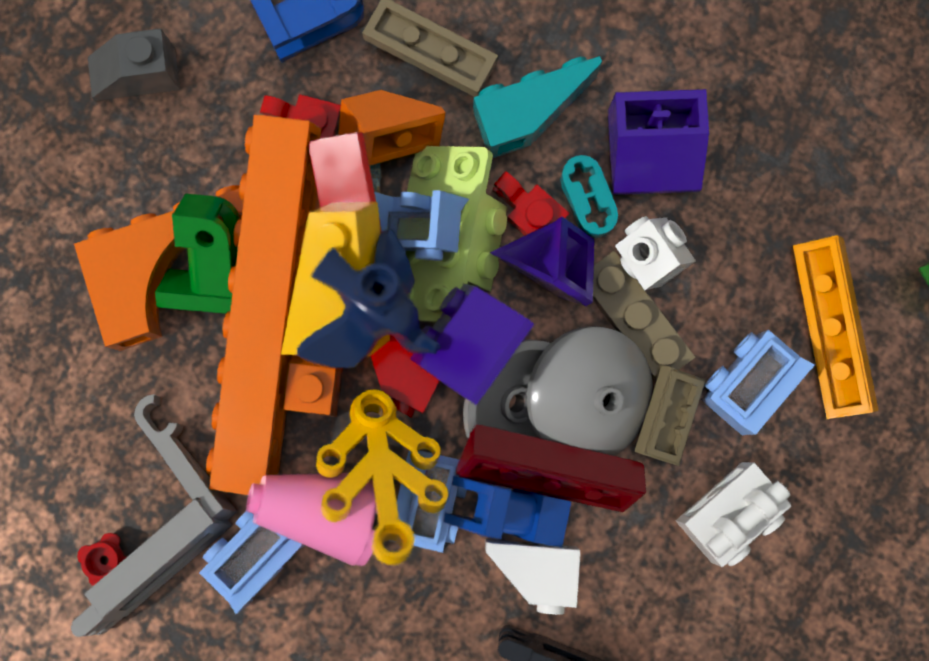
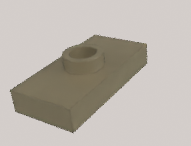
M661 366L634 452L679 466L706 382L705 379L669 366Z

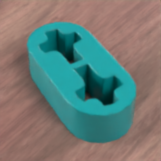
M585 155L574 156L567 161L560 178L562 189L577 227L594 239L603 238L612 231L617 223L618 210L597 161ZM575 168H580L582 173H591L592 176L589 177L587 182L589 193L585 194L579 181L572 183L570 180L575 173ZM593 200L598 213L606 212L608 215L601 228L598 227L596 222L588 223L586 220L591 213L589 201Z

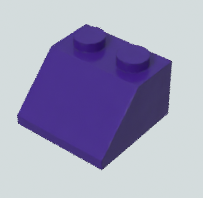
M463 284L460 289L458 287L453 288L445 297L440 306V310L443 313L433 327L428 325L423 329L429 338L439 343L440 348L435 355L430 353H414L410 360L477 406L532 329L534 323L478 287Z

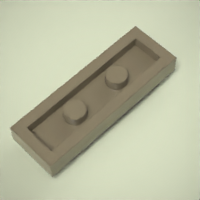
M380 0L362 32L365 41L474 97L479 96V92L484 88L498 62L497 54L392 0Z
M615 250L594 265L593 301L614 329L630 338L640 348L649 364L652 379L655 383L662 365L680 370L696 358L637 279L631 277L625 271L620 257Z

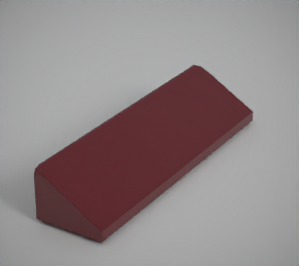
M481 424L475 425L472 429L456 468V475L459 477L618 512L626 511L646 494L645 468L641 462Z

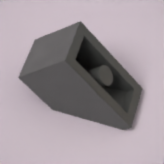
M161 28L116 34L88 56L91 95L94 101L180 90L176 49Z

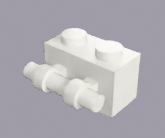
M742 462L682 514L676 522L711 563L722 568L726 564L733 566L749 554L751 548L748 544L761 533L763 536L769 535L785 521L782 514L792 506L787 501V498L791 495L778 481L773 484L755 463Z

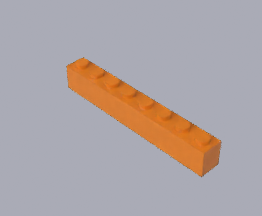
M254 114L253 127L250 126L246 132L245 150L249 155L247 173L242 175L239 185L240 199L244 201L242 219L237 221L234 229V244L238 247L236 265L231 268L228 277V289L233 294L231 310L226 313L222 328L223 337L227 339L225 357L221 358L217 369V381L219 384H222L220 402L216 403L213 409L211 420L212 428L216 430L215 444L209 451L206 461V472L208 475H211L209 489L248 495L252 483L260 484L264 475H279L287 411L283 409L289 364L292 355L281 354L308 215L312 209L315 179L308 142L320 139L321 128L310 121Z

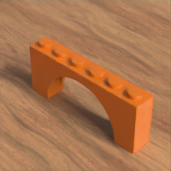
M316 184L314 185L311 211L320 208ZM239 185L227 186L218 190L215 195L232 203L238 211L239 219H242L244 201L240 199ZM177 203V204H175V205L173 206V210H174V211H175V209L177 208V206H178L179 203ZM174 211L159 216L153 213L143 214L131 219V225L117 230H114V228H101L90 232L87 235L88 239L74 243L105 347L122 351L162 337L155 291L167 270L171 268L176 258L185 249V247H175L172 222ZM218 214L217 218L223 221V218Z

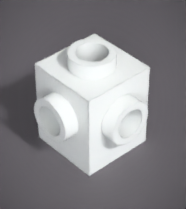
M645 216L638 219L625 229L624 232L627 237L615 245L622 256L620 261L623 268L631 277L639 281L644 290L663 286L696 262L684 244L687 242L684 232L674 221H668L667 218L649 219Z

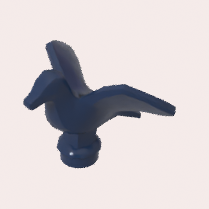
M392 229L384 230L380 234L374 264L365 267L361 272L354 270L334 247L327 251L312 271L310 277L336 291L345 304L342 316L313 332L297 347L298 357L311 363L331 368H354L371 353L377 342L385 335L394 336L401 346L410 353H430L435 355L440 348L439 343L429 338L419 327L418 310L410 299L415 279L405 251Z

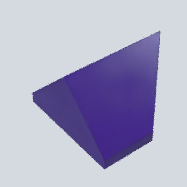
M562 216L555 222L490 252L559 298L586 307L593 302L595 239Z

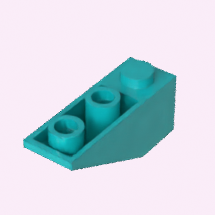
M598 56L589 60L586 57H577L564 63L561 67L562 69L545 73L544 70L534 71L523 76L519 83L506 87L503 84H494L482 89L479 92V96L473 97V113L485 147L492 152L493 158L531 146L597 78L602 65L601 57Z

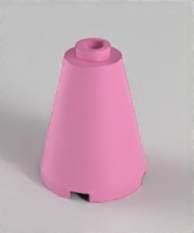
M320 473L264 475L260 484L252 483L248 494L246 512L253 513L254 524L352 566L366 565L373 552L372 540L375 530L372 528L377 508L372 479L352 500L348 517L340 522H331L323 517L321 502L324 493L331 488H336L349 473H341L333 478L325 477ZM331 500L327 503L333 510H341L345 507L344 503L340 500Z

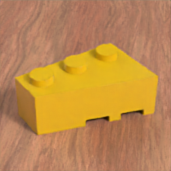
M378 202L332 203L309 212L281 354L297 355V347L313 332L342 316L345 304L338 293L310 276L322 257L332 247L358 272L374 264L376 247L381 234ZM383 336L367 357L390 341V336Z

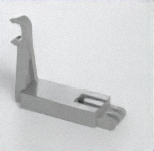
M155 394L148 395L139 401L135 408V420L193 501L85 593V596L92 605L71 624V631L77 637L104 634L123 617L128 616L232 526L229 519L238 512L222 491L209 489L210 477L177 439L183 430V425L168 423L166 429L159 431L152 422L150 413L155 407L160 406L161 397Z

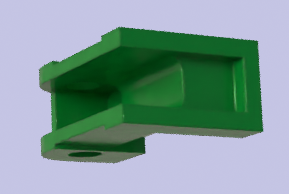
M185 193L172 214L175 247L187 248L189 270H167L155 291L157 308L224 314L231 310L233 293H230L228 289V277L231 268L236 265L238 247L234 244V229L239 220L238 211L232 203L217 196ZM218 214L223 218V221L217 218Z

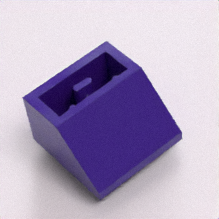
M706 89L615 92L608 109L612 195L700 192L702 190L709 139Z

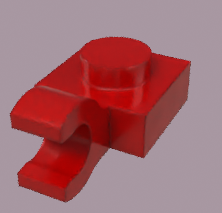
M299 94L296 106H293L279 98L264 95L260 113L264 114V116L310 121L321 128V139L336 136L341 105Z
M507 171L494 183L495 187L492 191L514 209L508 215L507 221L524 236L555 222L561 216L566 219L570 214L537 184L527 193L522 185Z

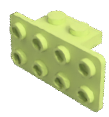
M427 146L422 152L415 153L407 192H415L432 197L433 190H441L469 199L461 210L458 252H443V261L416 259L415 251H406V256L415 279L410 299L418 310L419 321L436 323L443 313L440 310L443 300L455 287L460 289L463 284L476 286L483 291L491 292L493 278L497 274L499 261L490 252L500 248L502 234L507 227V206L486 194L493 155L485 147ZM401 218L398 239L429 240L430 219Z

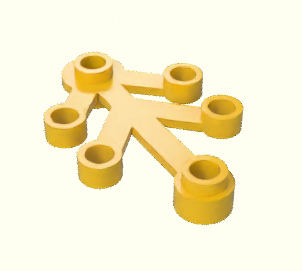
M367 390L357 396L351 404V423L331 444L324 445L317 453L316 468L318 472L328 478L337 477L345 468L346 455L367 436L369 452L336 488H331L324 493L321 502V513L325 519L331 522L345 520L350 513L352 500L372 479L379 523L374 532L372 551L379 561L388 565H397L409 557L414 544V533L407 523L399 520L393 478L418 495V505L427 513H437L444 508L448 498V489L441 481L429 479L389 450L387 436L411 451V462L415 467L422 470L432 469L437 464L441 452L438 442L432 438L421 436L397 419L396 406L388 394L380 390ZM367 412H376L380 417L371 418L365 414ZM427 449L433 456L424 458L420 456L418 450ZM333 456L339 460V463L333 466L327 465L323 459ZM429 491L436 492L441 499L436 502L430 501L426 498L425 493ZM331 500H340L344 503L345 507L341 510H333L327 503ZM390 540L395 541L399 544L400 550L397 552L387 551L383 547V543Z

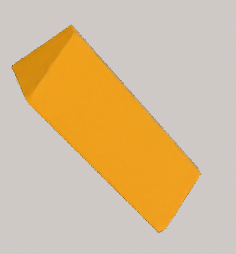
M836 235L793 245L826 418L832 419L877 412L878 404L844 239Z

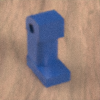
M250 0L281 63L342 32L353 29L360 23L364 15L363 0H284L274 6L271 0Z
M453 476L451 485L477 492L478 502L473 518L445 513L443 522L485 537L501 539L502 533H506L533 543L562 548L572 501L518 489L510 490Z

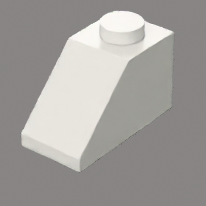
M485 539L486 553L529 604L537 605V612L564 614L565 607L577 608L580 549L570 545H563L561 548L532 542Z

